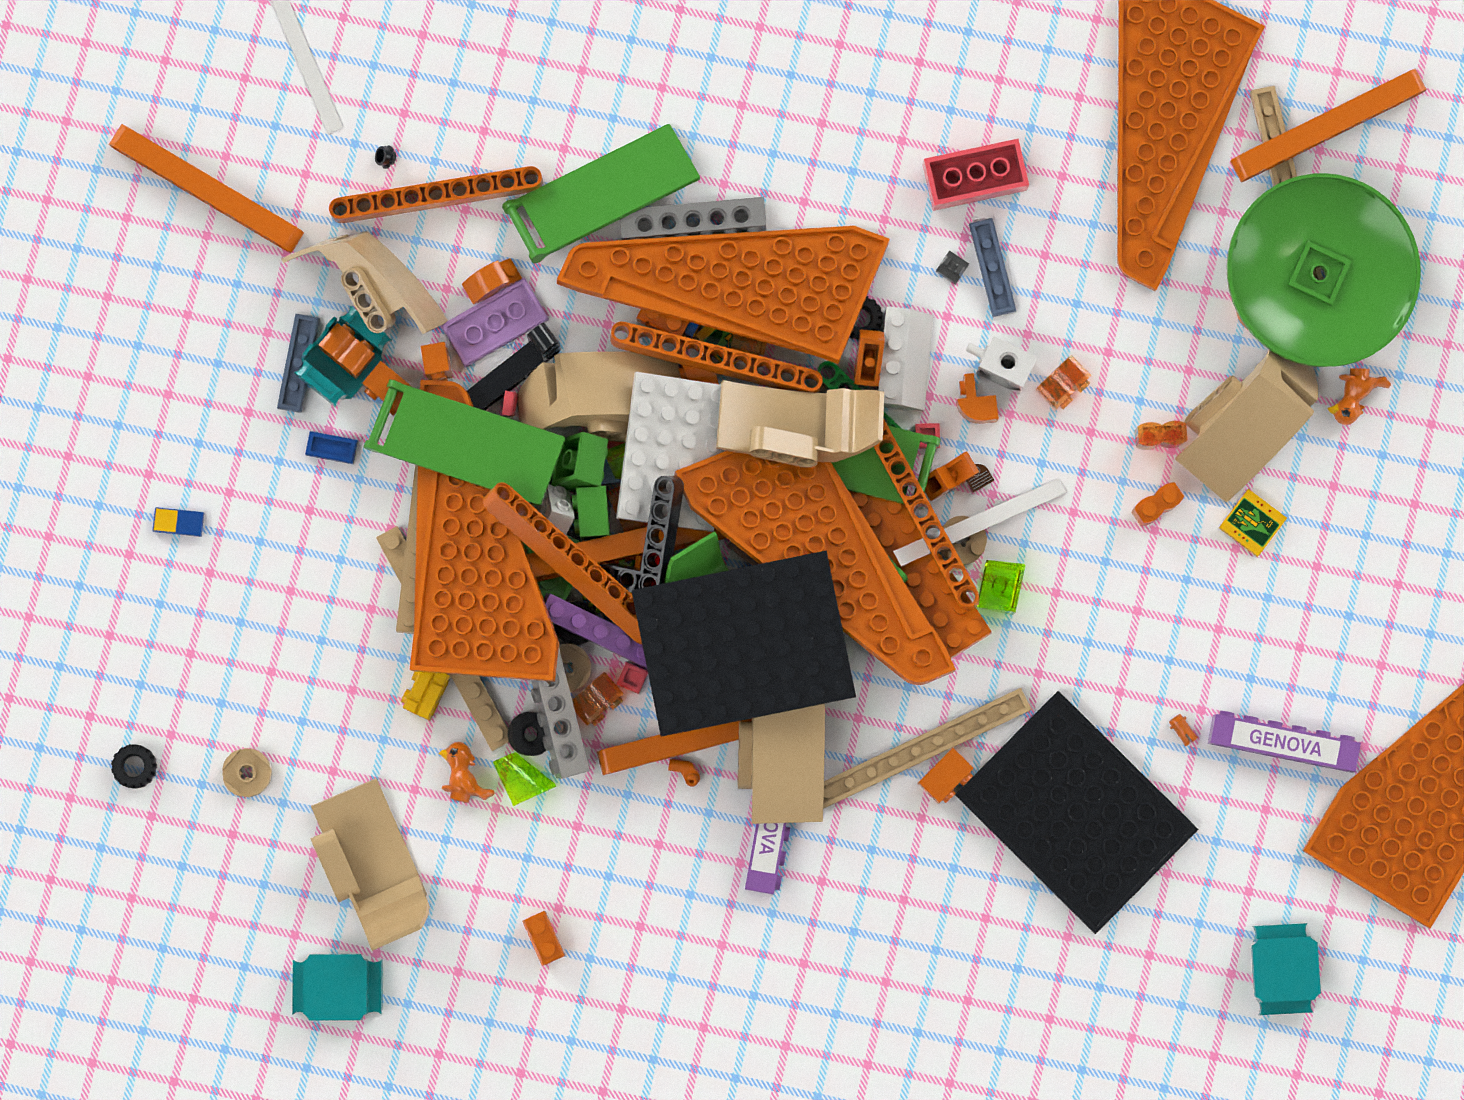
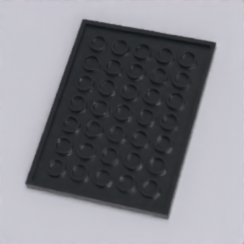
M827 550L631 590L661 737L856 698Z
M1059 691L955 794L1094 934L1199 830Z

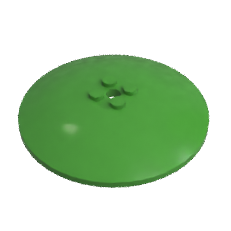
M1314 173L1301 175L1285 180L1267 190L1250 205L1239 220L1232 235L1227 254L1226 269L1229 293L1237 314L1245 327L1262 345L1284 359L1306 366L1338 367L1349 365L1368 358L1384 348L1398 335L1407 323L1417 301L1420 288L1421 266L1419 251L1414 235L1403 215L1390 200L1373 187L1356 179L1338 174ZM1320 267L1324 270L1325 278L1323 280H1317L1313 276L1314 268Z

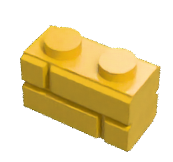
M414 671L411 680L415 682L411 690L406 689L401 699V702L404 703L403 709L431 721L451 676L442 673Z

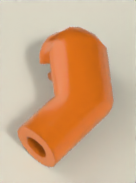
M670 759L668 771L681 772L686 784L690 787L698 784L700 774L692 762Z

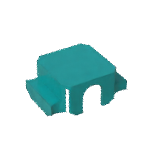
M350 305V310L347 314L341 316L339 321L334 316L318 339L306 348L301 357L303 365L294 374L336 408L338 400H351L363 386L362 382L380 361L383 362L381 357L383 348L388 342H392V339L385 332L373 333L370 331L359 312ZM337 323L341 326L344 324L348 325L355 332L354 337L360 342L364 339L374 347L372 352L375 354V358L357 379L347 373L318 347L319 343Z
M1308 923L1252 926L1255 931L1252 942H1256L1251 946L1254 997L1258 998L1256 1000L1260 1006L1258 1015L1314 1013L1311 1009V1000H1315L1321 994L1318 942L1307 936L1306 925Z
M310 954L303 962L293 960L292 1015L302 1012L309 1021L363 1020L364 1015L371 1012H378L382 1015L383 959L379 962H372L364 959L362 954Z

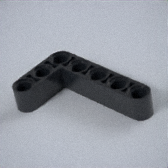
M544 322L527 334L529 342L467 390L473 407L486 411L504 397L505 391L513 390L527 379L531 372L541 363H547L554 355L561 351L559 340Z
M676 475L658 477L654 483L641 568L617 563L600 565L606 572L609 569L612 577L629 592L651 586L653 578L656 581V585L665 583L670 558L674 555L684 491V483ZM668 481L672 485V489L670 492H668L666 489V484ZM664 505L668 509V514L666 517L663 515L662 512ZM660 530H662L664 533V538L662 541L659 539ZM656 554L660 557L659 565L655 562ZM630 574H632L634 577V583L632 585L629 582Z

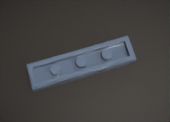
M993 218L969 223L992 318L1016 312Z
M295 313L277 409L302 413L307 384L297 377L294 372L301 369L303 365L301 359L303 352L310 344L316 341L320 322L318 317Z

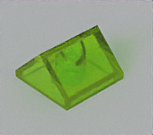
M986 560L977 608L1014 615L1017 609L1026 565Z

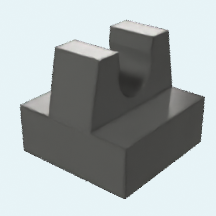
M949 250L936 269V272L956 285L969 266V263Z

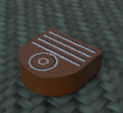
M975 464L979 473L967 480V484L973 493L995 481L988 468L982 464Z

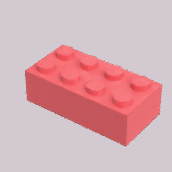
M1019 138L925 158L922 164L933 211L1024 192L1029 187Z

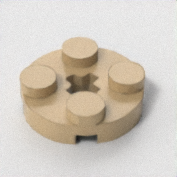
M953 517L943 525V528L945 529L970 517ZM985 530L968 536L969 541L966 542L965 547H962L961 544H956V542L952 543L963 565L975 562L985 551L987 543ZM944 549L940 551L947 560L950 559L952 553L949 550Z
M574 644L559 645L562 662L564 664L572 663L571 668L573 672L566 673L570 693L581 689L588 682L591 675V662L587 653L581 647Z
M244 748L232 752L224 761L222 768L225 786L237 796L250 798L259 795L268 787L271 781L272 768L270 762L263 753L255 749ZM243 767H252V778L246 777L243 779L241 777L243 775L241 769Z

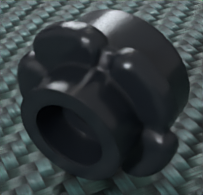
M390 145L380 146L375 153V162L384 169H388L390 165L395 163L396 153Z

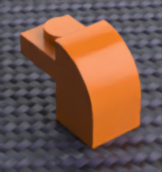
M509 258L501 262L497 260L479 269L462 283V286L474 305L493 296L500 289L521 280L522 277L512 259Z
M974 373L964 374L963 381H959L960 395H965V398L957 399L956 401L959 413L969 422L976 424L997 422L999 417L996 395L977 397Z
M966 451L929 473L925 493L930 501L949 493L979 473L969 453Z

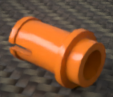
M1178 714L1169 721L1171 725L1169 728L1174 729L1184 743V746L1191 744V741L1186 734L1192 742L1198 736L1195 735L1185 721L1187 719L1186 716L1183 717L1181 714Z

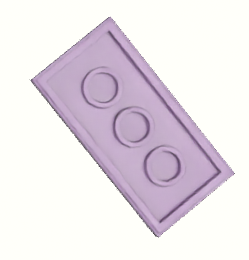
M524 277L447 321L441 327L466 368L531 331L539 324L547 322L549 318Z

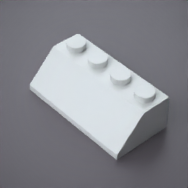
M886 306L883 330L885 343L878 391L884 392L885 408L925 411L934 315L908 308Z

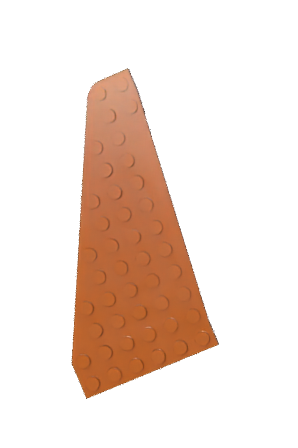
M1118 0L1117 264L1124 276L1155 292L1168 269L1253 49L1265 28L1264 25L1215 0Z
M838 226L586 242L570 250L557 277V284L587 295L807 353L839 364L890 239L857 226Z
M420 381V390L473 407L468 392L456 382ZM418 466L414 635L409 670L415 672L555 682L559 650L556 632L523 542L484 507L483 498L490 489Z
M725 451L675 471L674 475L680 477L684 483L683 494L690 509L757 563L762 564L827 550L843 632L904 681L913 685H924L955 672L956 668L946 647L933 626H930L831 462H818L814 467H800L754 457L750 454Z

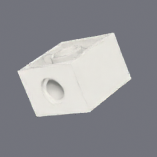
M993 336L989 346L986 345L985 349L972 343H968L966 352L980 358L978 362L980 365L976 372L977 375L1019 395L1038 358ZM1009 362L1012 368L1005 369L1001 363Z

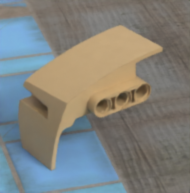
M367 231L350 237L348 234L330 238L281 259L285 263L307 253L320 251L327 261H335L342 272L341 283L366 326L373 333H381L391 328L396 321L394 313L403 307L412 317L422 334L448 321L438 304L416 276L384 244ZM353 273L358 276V283L353 279ZM366 294L370 296L371 304L366 301ZM378 315L383 318L384 325L378 321Z
M1268 349L1264 359L1256 365L1253 372L1242 382L1235 376H1230L1188 414L1184 423L1198 437L1175 457V460L1227 503L1290 441L1313 415L1314 410L1311 406L1318 399V383L1314 367L1284 359Z
M571 352L554 355L555 363H541L531 372L517 393L520 422L543 430L552 427L564 428L571 425L587 427L589 434L608 439V441L626 442L634 373L641 372L680 378L679 366L677 363L634 352Z
M723 380L721 381L716 449L750 454L754 457L800 467H814L818 462L844 460L860 454L883 441L884 392L841 388L827 390V393L774 389Z
M825 704L752 718L751 722H739L738 789H752V824L823 822Z
M377 778L311 805V809L322 831L321 834L310 838L338 903L348 898L351 899L371 950L373 951L422 929L429 915L430 906L426 898L427 893Z

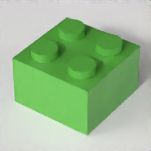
M586 432L565 437V443L553 472L551 485L561 486L576 493V488L601 486L604 479V463L608 455V439Z
M606 486L576 488L577 495H572L573 510L578 512L579 518L574 519L576 536H580L582 542L610 536Z

